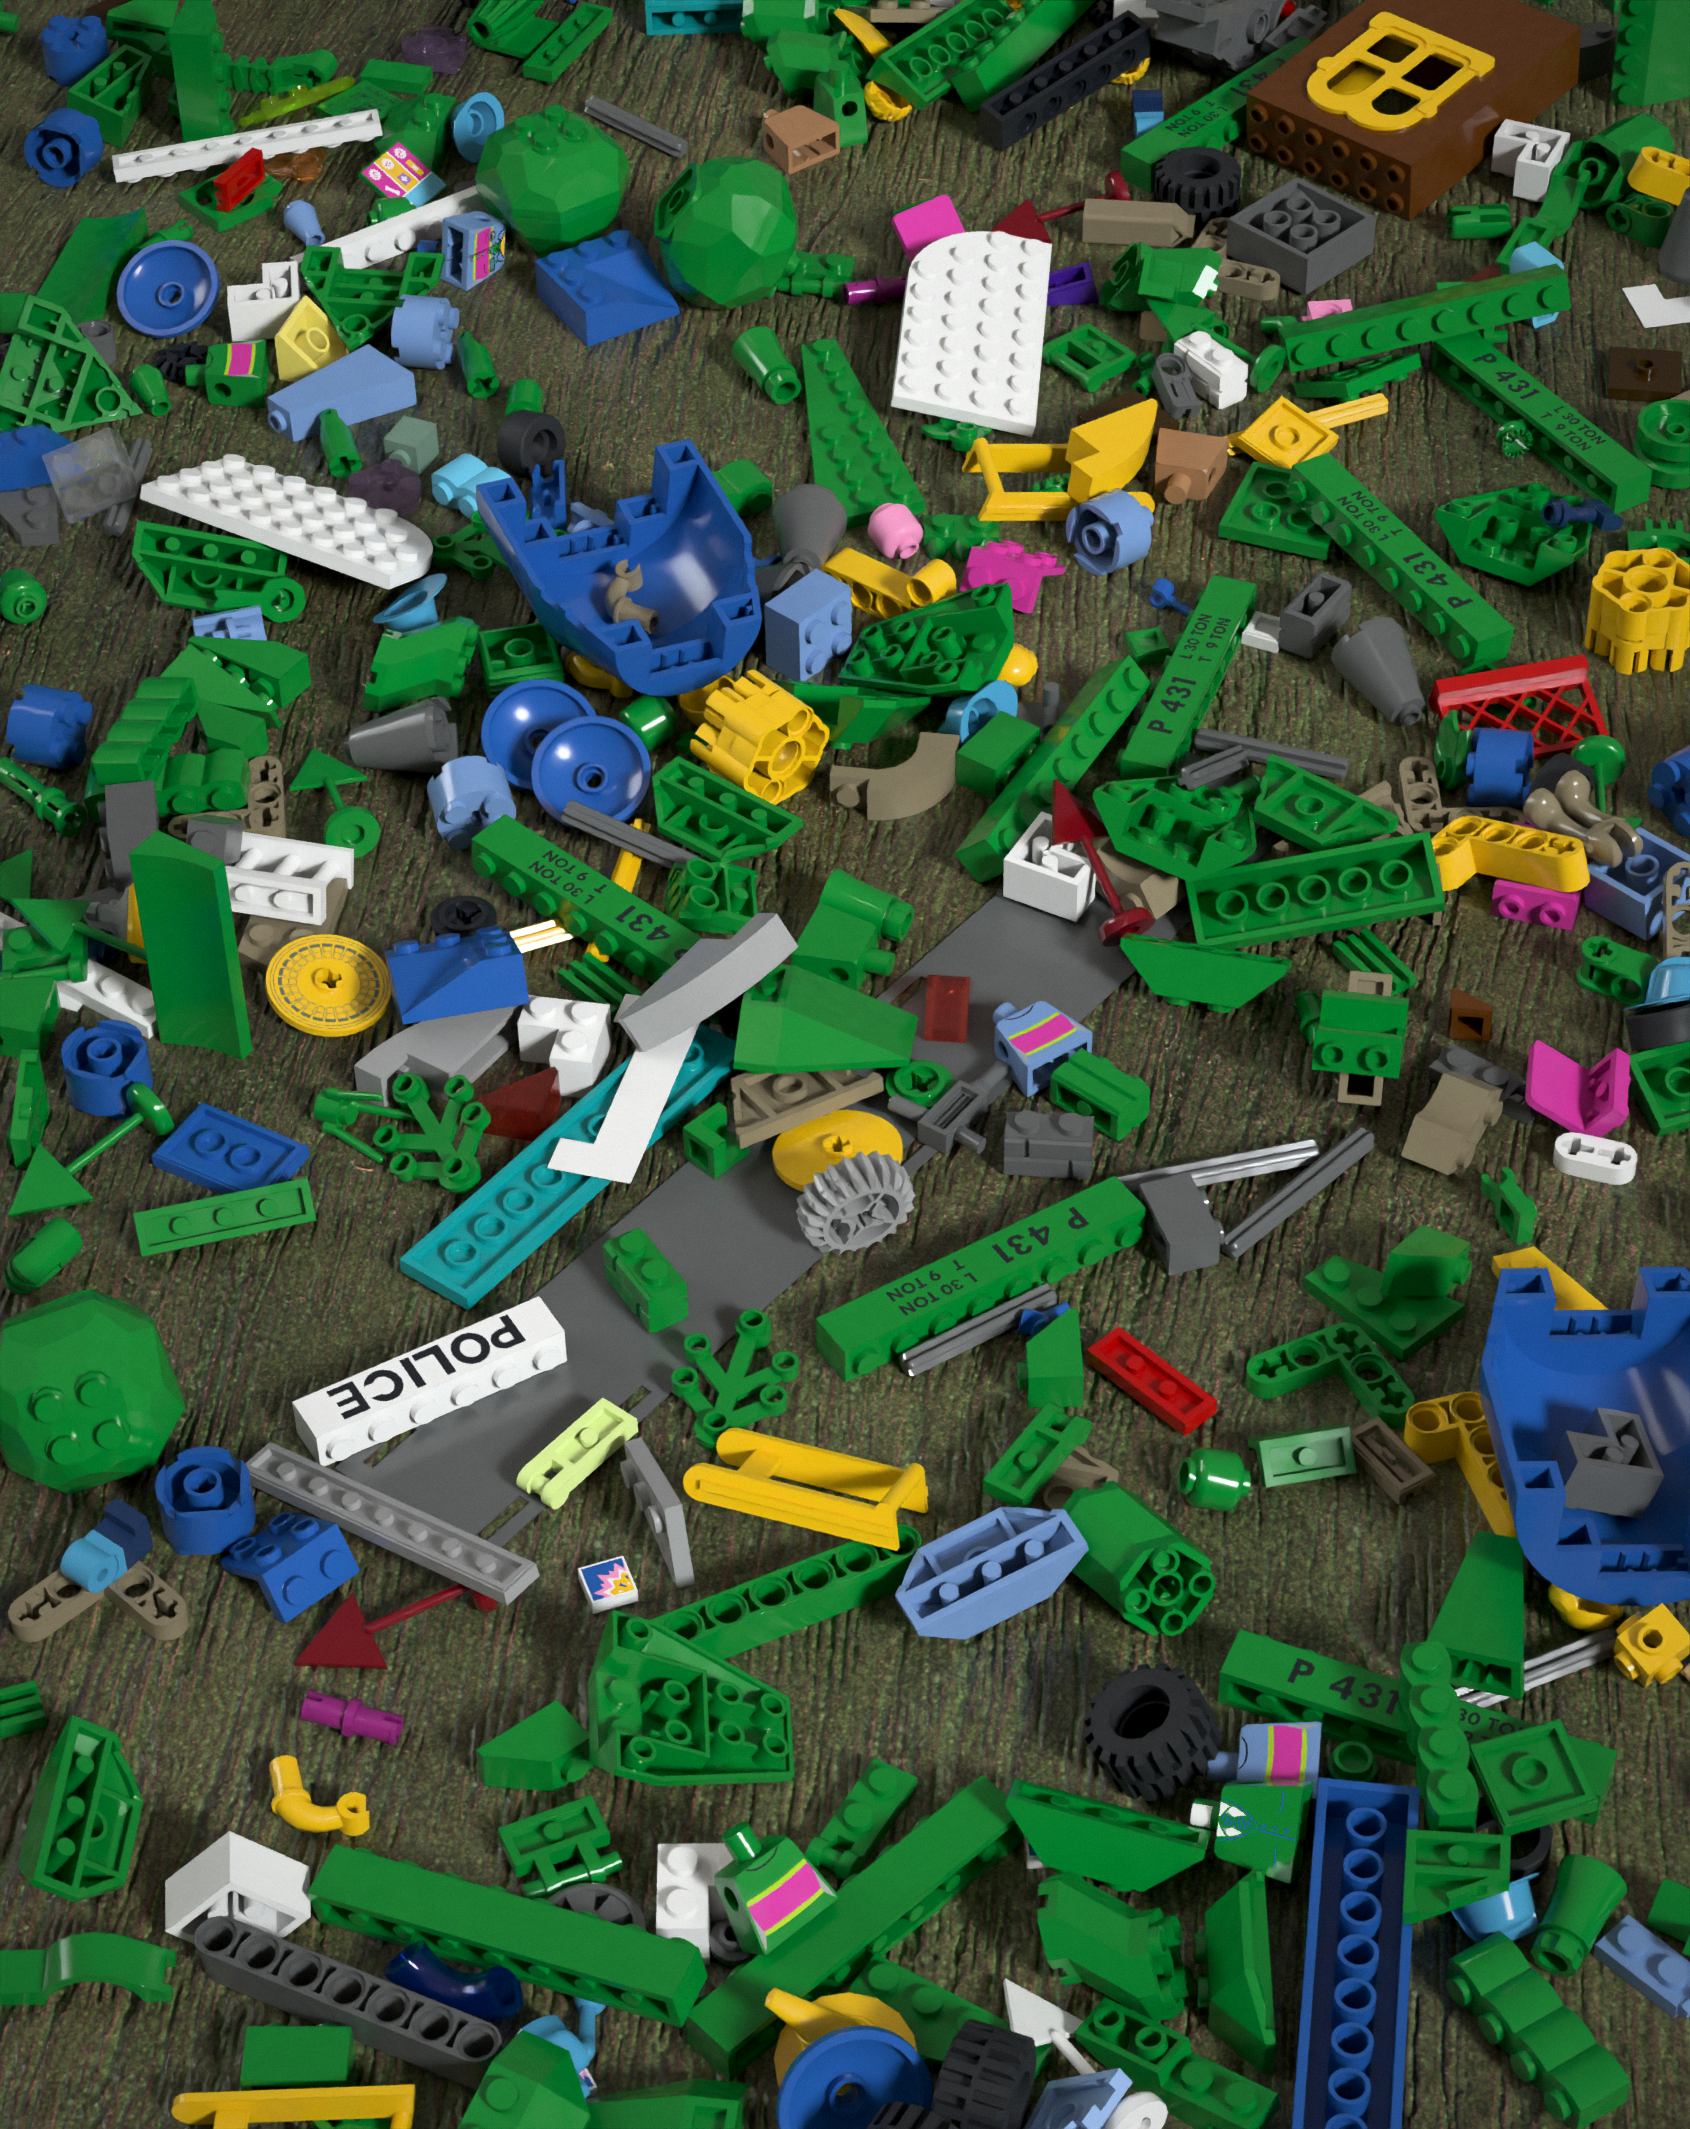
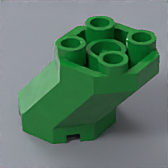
M743 0V20L740 23V28L744 37L750 38L752 43L767 55L766 46L769 36L779 29L831 37L841 31L847 32L833 13L846 4L844 0Z
M779 29L769 36L766 46L768 54L764 56V62L767 69L772 74H776L780 79L783 90L789 99L793 100L797 97L804 99L813 94L815 77L829 72V64L837 60L849 63V73L862 89H864L868 82L872 81L865 78L869 72L868 68L873 66L870 56L855 36L850 35L846 38L847 32L841 31L831 37Z
M1641 113L1614 123L1600 133L1590 136V139L1586 141L1579 140L1573 142L1561 163L1566 164L1564 175L1579 179L1584 170L1591 171V178L1579 207L1591 210L1615 202L1634 190L1628 183L1627 177L1642 148L1651 146L1673 154L1675 143L1674 139L1670 136L1669 128L1650 115Z
M1135 242L1131 243L1118 257L1111 269L1116 272L1113 281L1106 278L1102 286L1099 304L1110 311L1151 310L1148 304L1142 301L1138 295L1145 253L1147 252L1153 253L1156 259L1181 262L1183 264L1184 270L1177 304L1197 307L1205 297H1212L1218 288L1219 280L1215 277L1222 263V258H1220V254L1210 248L1153 249L1143 242L1138 244Z
M457 616L405 633L387 629L386 633L382 635L370 670L372 672L371 683L367 682L365 688L363 708L378 713L432 695L441 696L446 699H450V697L459 699L465 682V676L463 675L466 666L471 667L477 647L474 644L480 625L474 624L472 619Z
M1114 1480L1101 1483L1103 1488L1090 1490L1088 1487L1075 1490L1061 1509H1065L1087 1542L1089 1550L1072 1569V1572L1116 1608L1124 1619L1152 1636L1162 1633L1168 1636L1182 1633L1186 1627L1191 1626L1214 1596L1215 1577L1211 1573L1208 1556L1150 1508L1140 1496Z
M1070 1872L1050 1876L1039 1883L1038 1896L1048 1894L1047 1907L1038 1908L1037 1922L1048 1964L1053 1970L1063 1968L1065 1971L1059 1977L1063 1986L1084 1982L1156 2022L1173 2019L1185 2009V1998L1194 1996L1195 1984L1189 1966H1183L1179 1945L1182 1943V1931L1175 1914L1165 1916L1160 1908L1139 1911Z

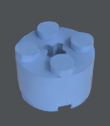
M401 295L399 300L404 301L403 307H395L391 329L392 348H399L400 357H394L395 362L404 367L442 370L446 364L453 365L456 359V346L452 343L453 329H457L459 325L458 308L451 307L449 300L443 297Z
M1115 488L1073 508L1067 517L1066 536L1068 543L1074 541L1078 553L1073 555L1077 562L1091 574L1097 576L1105 575L1147 556L1151 545V526L1154 523V518L1148 507L1141 506L1129 493Z
M460 757L441 767L443 772L435 780L433 776L429 780L427 793L437 829L441 837L448 841L450 848L454 850L466 849L471 845V839L504 814L515 820L516 807L503 767L497 762V766L488 763L486 757Z

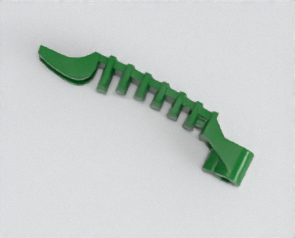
M119 31L115 34L119 48L127 44L152 56V70L156 77H167V80L171 82L175 80L171 49L165 51L168 43L164 35L146 31ZM316 49L312 53L295 56H277L271 66L267 65L265 58L261 56L251 64L247 55H241L236 62L232 61L229 53L222 55V60L227 63L228 67L227 79L225 81L226 88L236 89L237 92L250 90L254 94L269 92L270 95L276 96L278 93L293 89L318 92L326 86L338 68L336 57L325 49Z

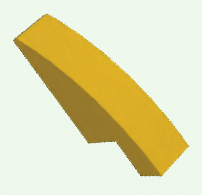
M1151 398L1071 429L1065 460L1072 465L1067 489L1069 496L1081 504L1115 488L1122 489L1134 478L1148 454L1157 412L1156 400Z

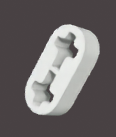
M1569 1132L1562 1134L1555 1141L1553 1164L1560 1172L1568 1175L1621 1185L1630 1182L1635 1176L1637 1153L1630 1145L1622 1142ZM1570 1152H1575L1577 1154L1571 1155ZM1613 1162H1619L1620 1165H1615Z

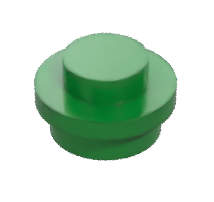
M1357 1741L1344 1742L1328 1758L1327 1771L1331 1779L1372 1783L1377 1775V1760L1369 1747Z

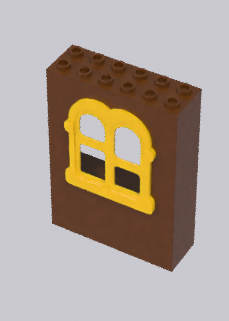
M1365 0L1247 92V149L1410 222L1493 153L1494 136L1505 119L1529 124L1578 83L1581 27L1517 0ZM1362 64L1385 73L1359 94L1340 95L1330 90ZM1404 77L1406 79H1409L1413 82H1416L1420 85L1432 89V91L1423 89L1401 78ZM1389 88L1420 100L1411 110L1398 115L1379 113L1372 106L1373 100Z

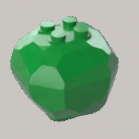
M550 105L544 111L518 117L515 121L488 135L475 176L476 189L483 205L494 217L504 221L506 231L518 244L543 258L553 252H560L578 246L582 242L598 239L618 217L630 178V164L624 150L609 135L578 114L567 112L563 106Z
M735 156L711 158L702 165L692 162L666 190L657 203L654 213V235L660 240V251L665 274L670 285L695 307L710 310L733 309L762 298L768 299L774 294L783 274H792L798 266L799 257L796 256L795 248L799 241V224L787 180L779 171L763 162Z
M91 1288L24 1310L3 1323L0 1329V1450L7 1468L70 1495L153 1468L157 1464L186 1405L154 1318L133 1305Z

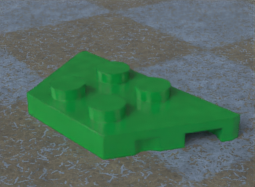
M1272 753L1268 756L1264 777H1262L1259 796H1257L1254 806L1255 823L1313 852L1350 846L1395 832L1398 829L1399 816Z

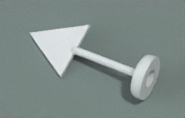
M1005 1978L1003 1987L1011 2031L1032 2037L1035 2047L1053 2042L1081 2075L1096 2073L1068 2041L1069 2038L1075 2037L1074 2032L1083 2021ZM1136 2092L1119 2101L1101 2129H1162L1168 2114L1167 2106L1160 2097L1152 2092Z

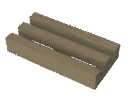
M1379 1416L1350 1431L1355 1462L1398 1505L1406 1502L1408 1494L1412 1497L1421 1494V1487L1425 1486L1427 1489L1435 1486L1437 1475ZM1373 1433L1386 1448H1382L1369 1434ZM1396 1458L1414 1475V1477H1411L1396 1462Z

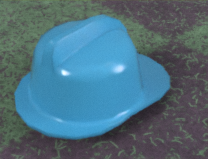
M487 92L477 93L469 100L462 102L456 106L451 115L450 135L455 141L459 153L465 160L471 163L480 162L488 135L504 127V112L501 104L494 95Z
M438 573L416 582L405 590L387 609L373 618V622L384 623L387 629L401 633L437 623L438 615L434 597L446 584V575Z
M995 680L987 684L976 694L956 698L948 708L946 721L940 726L939 733L960 735L961 748L998 712L1003 711L1016 717L1018 701L1013 686L1005 680Z
M1690 957L1667 958L1656 965L1650 974L1645 1003L1624 1008L1623 1011L1690 1000Z
M1534 1873L1509 1883V1891L1454 1909L1451 1913L1468 1937L1476 1942H1480L1498 1931L1505 1934L1512 1941L1534 1932L1538 1927L1529 1880L1537 1877L1539 1873Z

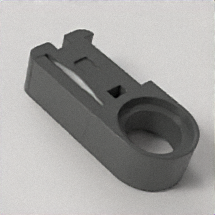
M1174 353L1159 355L1151 376L1167 414L1174 419H1181L1183 414H1187L1188 418L1197 417L1203 401H1198L1191 385L1192 375L1187 363L1182 357ZM1161 367H1170L1178 374L1169 375Z

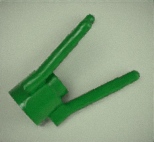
M328 1087L318 1094L314 1105L315 1119L323 1122L322 1132L338 1137L379 1164L385 1161L384 1156L341 1127L352 1125L357 1119L359 1112L418 1122L414 1114L409 1111L357 1102L382 1101L384 1097L381 1093L348 1091Z

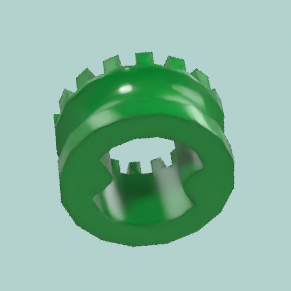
M1514 420L1504 424L1498 430L1495 441L1507 457L1514 458L1515 456L1520 457V453L1524 455V451L1530 449L1528 446H1532L1533 443L1531 441H1533V437L1522 422ZM1516 434L1518 438L1515 441L1509 443L1508 441H1512L1511 437L1515 438Z

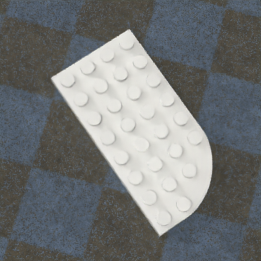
M975 231L941 238L917 254L911 263L906 278L891 399L892 407L960 422H971L979 426L1024 436H1033L1036 426L1052 244L1044 243L1037 239H1026L1009 235L1001 231Z
M226 454L222 459L202 462L201 466L181 469L179 473L170 476H159L157 480L141 485V500L388 590L422 577L431 566L433 553L431 540L421 529L398 517L396 511L385 508L376 509L368 506L367 502L363 499L345 498L337 495L336 490L332 488L315 487L306 484L304 478L275 473V468L271 466L247 463L245 458L240 455Z

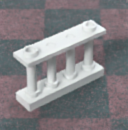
M243 832L240 860L225 865L232 911L321 926L326 920L327 885L333 879L347 878L348 889L354 886V849Z

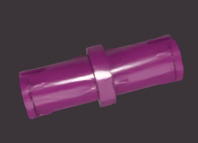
M874 276L872 280L844 282L842 285L843 300L846 305L873 301L878 305L884 304L886 300L904 299L907 276L897 278Z
M314 1690L308 1691V1698H305L301 1709L300 1718L302 1721L339 1729L342 1736L353 1738L357 1734L391 1746L397 1744V1738L400 1737L404 1724L403 1715L363 1706V1700L352 1698L349 1702Z

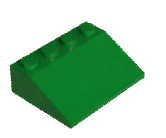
M186 0L168 32L184 143L235 134L234 120H230L229 114L231 93L226 91L225 83L228 67L227 63L222 60L224 36L222 32H219L217 16L211 0Z
M1620 0L1610 81V104L1648 106L1690 97V0Z

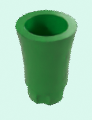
M765 326L754 327L744 332L733 345L732 358L734 362L755 381L761 391L766 396H769L775 404H788L799 395L801 383L797 378L796 370L783 352L776 333L771 328Z
M836 868L828 878L819 900L821 904L874 923L878 928V938L886 937L896 942H902L907 936L915 913L913 905L898 900V896L875 888L840 868Z
M1571 1854L1562 1858L1551 1897L1536 1929L1537 1937L1530 1950L1534 1957V1962L1540 1968L1550 1974H1559L1564 1977H1570L1575 1974L1582 1960L1588 1957L1597 1936L1609 1916L1627 1893V1885L1617 1871L1606 1863L1586 1855Z

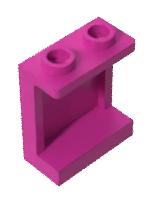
M1514 822V823H1513V824H1515V825H1520V826H1524V827H1529V828L1537 829V828L1534 827L1533 825L1524 824V823H1519V822ZM1586 856L1587 864L1589 865L1592 858ZM1499 878V880L1495 881L1493 887L1490 915L1572 931L1584 888L1575 892H1559Z

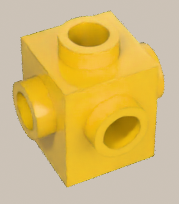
M1663 1603L1644 1617L1639 1613L1632 1615L1616 1630L1619 1636L1616 1638L1613 1652L1616 1654L1614 1661L1625 1677L1631 1681L1636 1678L1644 1688L1655 1680H1658L1660 1684L1669 1681L1683 1668V1664L1680 1661L1690 1655V1634Z

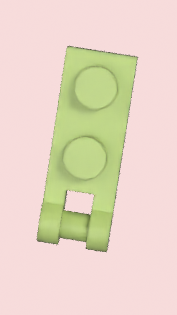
M601 1398L521 1469L516 1481L517 1486L529 1494L536 1492L541 1496V1502L554 1510L560 1508L567 1500L569 1492L616 1452L624 1442L628 1441L638 1432L637 1418L605 1398ZM553 1471L557 1475L550 1480L546 1476Z

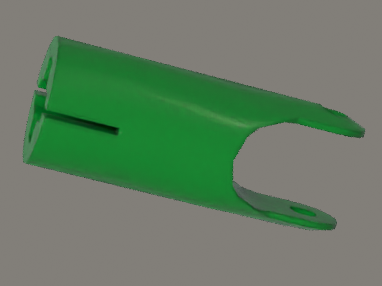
M466 330L458 336L456 343L467 390L475 398H488L494 395L499 387L493 360L488 349L473 339L471 332Z
M325 409L320 413V442L329 470L336 478H351L361 468V459L353 435L343 420L339 418L335 409Z

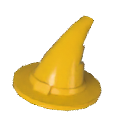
M773 1988L766 1998L765 2006L786 2023L780 2032L774 2054L779 2088L790 2065L807 2046L818 2038L841 2028L863 2025L884 2028L904 2038L917 2051L915 2036L900 2013L877 1998L847 1992L822 1996L813 2002H809L777 1988ZM851 2083L842 2085L838 2089L837 2095L847 2093L851 2088Z

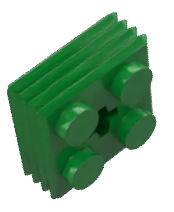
M541 623L478 632L476 640L477 655L489 698L494 699L508 687L532 679H548L565 684L564 665L557 641L544 630Z

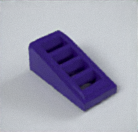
M1090 262L1049 272L1046 306L1099 302Z

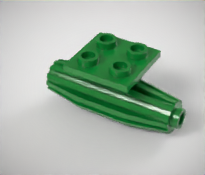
M480 0L467 20L466 29H468L469 36L472 37V45L486 48L488 51L508 54L517 59L527 60L560 27V23L535 17L534 12L543 5L545 0Z

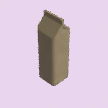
M1086 198L1083 213L1082 243L1130 245L1134 242L1137 244L1143 242L1149 247L1172 248L1185 238H1193L1195 215H1188L1176 203Z

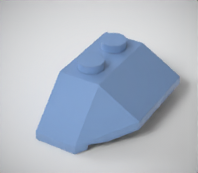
M1000 1507L918 1548L906 1571L902 1585L899 1586L895 1594V1598L918 1636L966 1640L1051 1597L1089 1550L1088 1544L1065 1509H1052L1050 1512L1035 1508Z

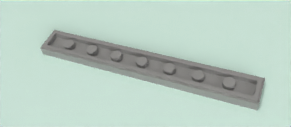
M269 1442L245 1463L248 1467L253 1487L323 1520L337 1523L340 1528L507 1606L540 1576L536 1563L275 1443Z

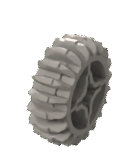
M860 1151L854 1158L848 1159L843 1156L841 1162L835 1165L828 1164V1169L823 1173H815L814 1182L804 1185V1194L797 1198L799 1207L796 1213L806 1239L810 1240L813 1246H817L822 1253L832 1251L836 1255H840L845 1250L854 1252L862 1247L867 1248L877 1241L882 1243L883 1237L887 1234H895L897 1232L896 1226L908 1220L906 1213H909L914 1208L912 1200L915 1198V1194L905 1168L901 1167L898 1161L893 1160L890 1154L881 1156L877 1151H873L865 1156Z

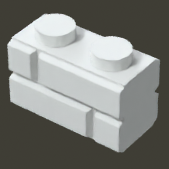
M1197 331L1177 340L1174 344V354L1182 357L1187 363L1192 375L1191 385L1196 393L1221 410L1246 397L1247 382L1245 380L1248 376V364L1235 356L1231 350L1221 346L1205 332ZM1173 369V375H1177L1178 373Z

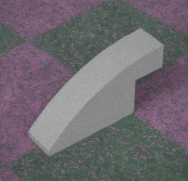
M757 913L731 939H700L618 1018V1021L638 1051L646 1052L683 1033L732 1002L776 968L798 948V945L777 913Z
M524 1004L421 1021L397 1033L374 1048L354 1065L357 1091L381 1093L384 1097L382 1101L369 1102L377 1106L387 1107L394 1100L392 1095L394 1080L403 1073L419 1075L431 1090V1094L448 1102L449 1097L445 1094L444 1087L451 1077L463 1075L472 1084L519 1039L517 1023Z

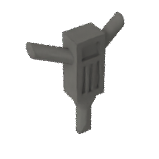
M997 1059L979 1079L969 1083L959 1080L931 1109L896 1094L890 1098L887 1108L892 1112L917 1122L918 1141L944 1154H947L957 1143L980 1154L986 1146V1138L975 1133L971 1128L988 1112L989 1093L1011 1070V1066Z

